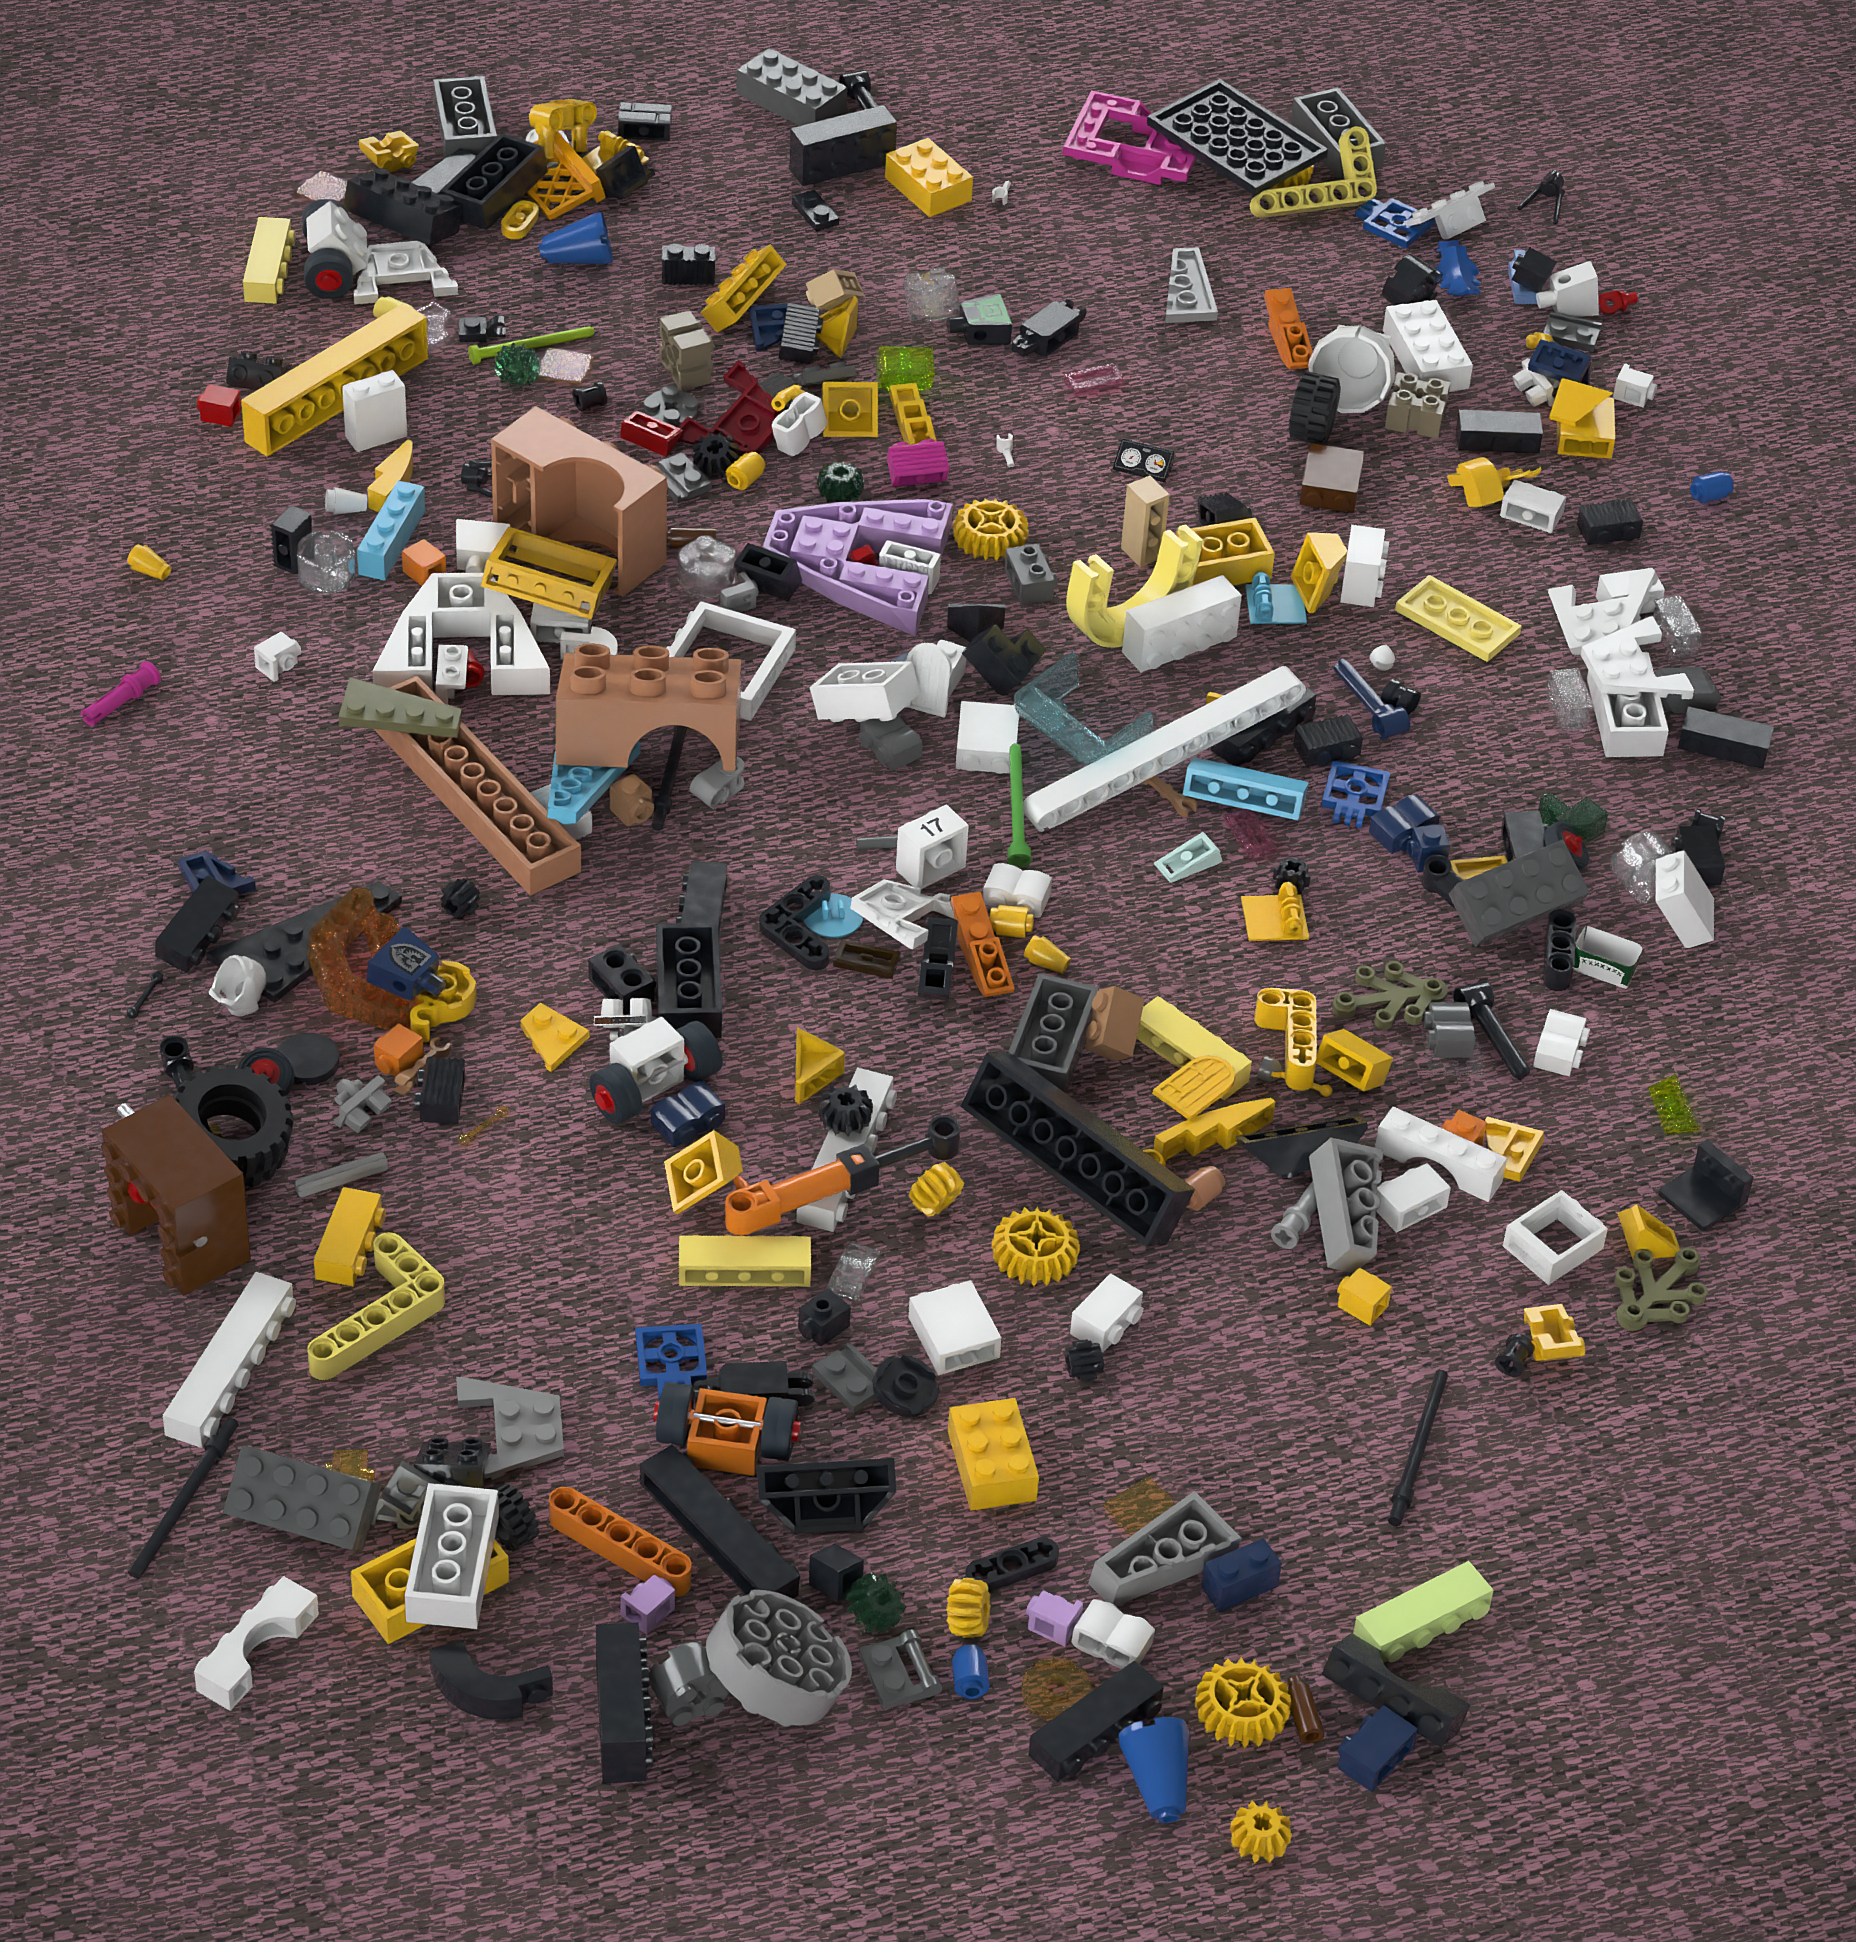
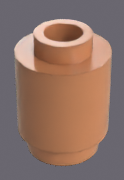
M1202 1167L1185 1180L1186 1183L1195 1189L1186 1208L1198 1211L1222 1192V1188L1225 1186V1178L1216 1167Z

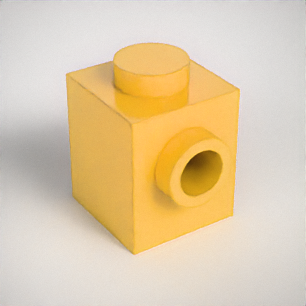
M1358 1268L1350 1277H1344L1337 1289V1292L1340 1294L1338 1307L1371 1326L1389 1306L1392 1286L1383 1282L1377 1276Z

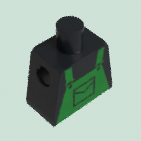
M1001 294L963 301L960 304L959 317L947 318L948 333L963 332L968 345L1011 344L1012 323Z

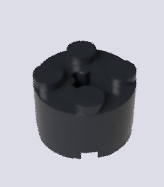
M1408 254L1396 264L1394 269L1397 270V273L1393 278L1388 276L1382 290L1383 298L1394 306L1435 300L1438 294L1435 288L1443 274L1419 257Z

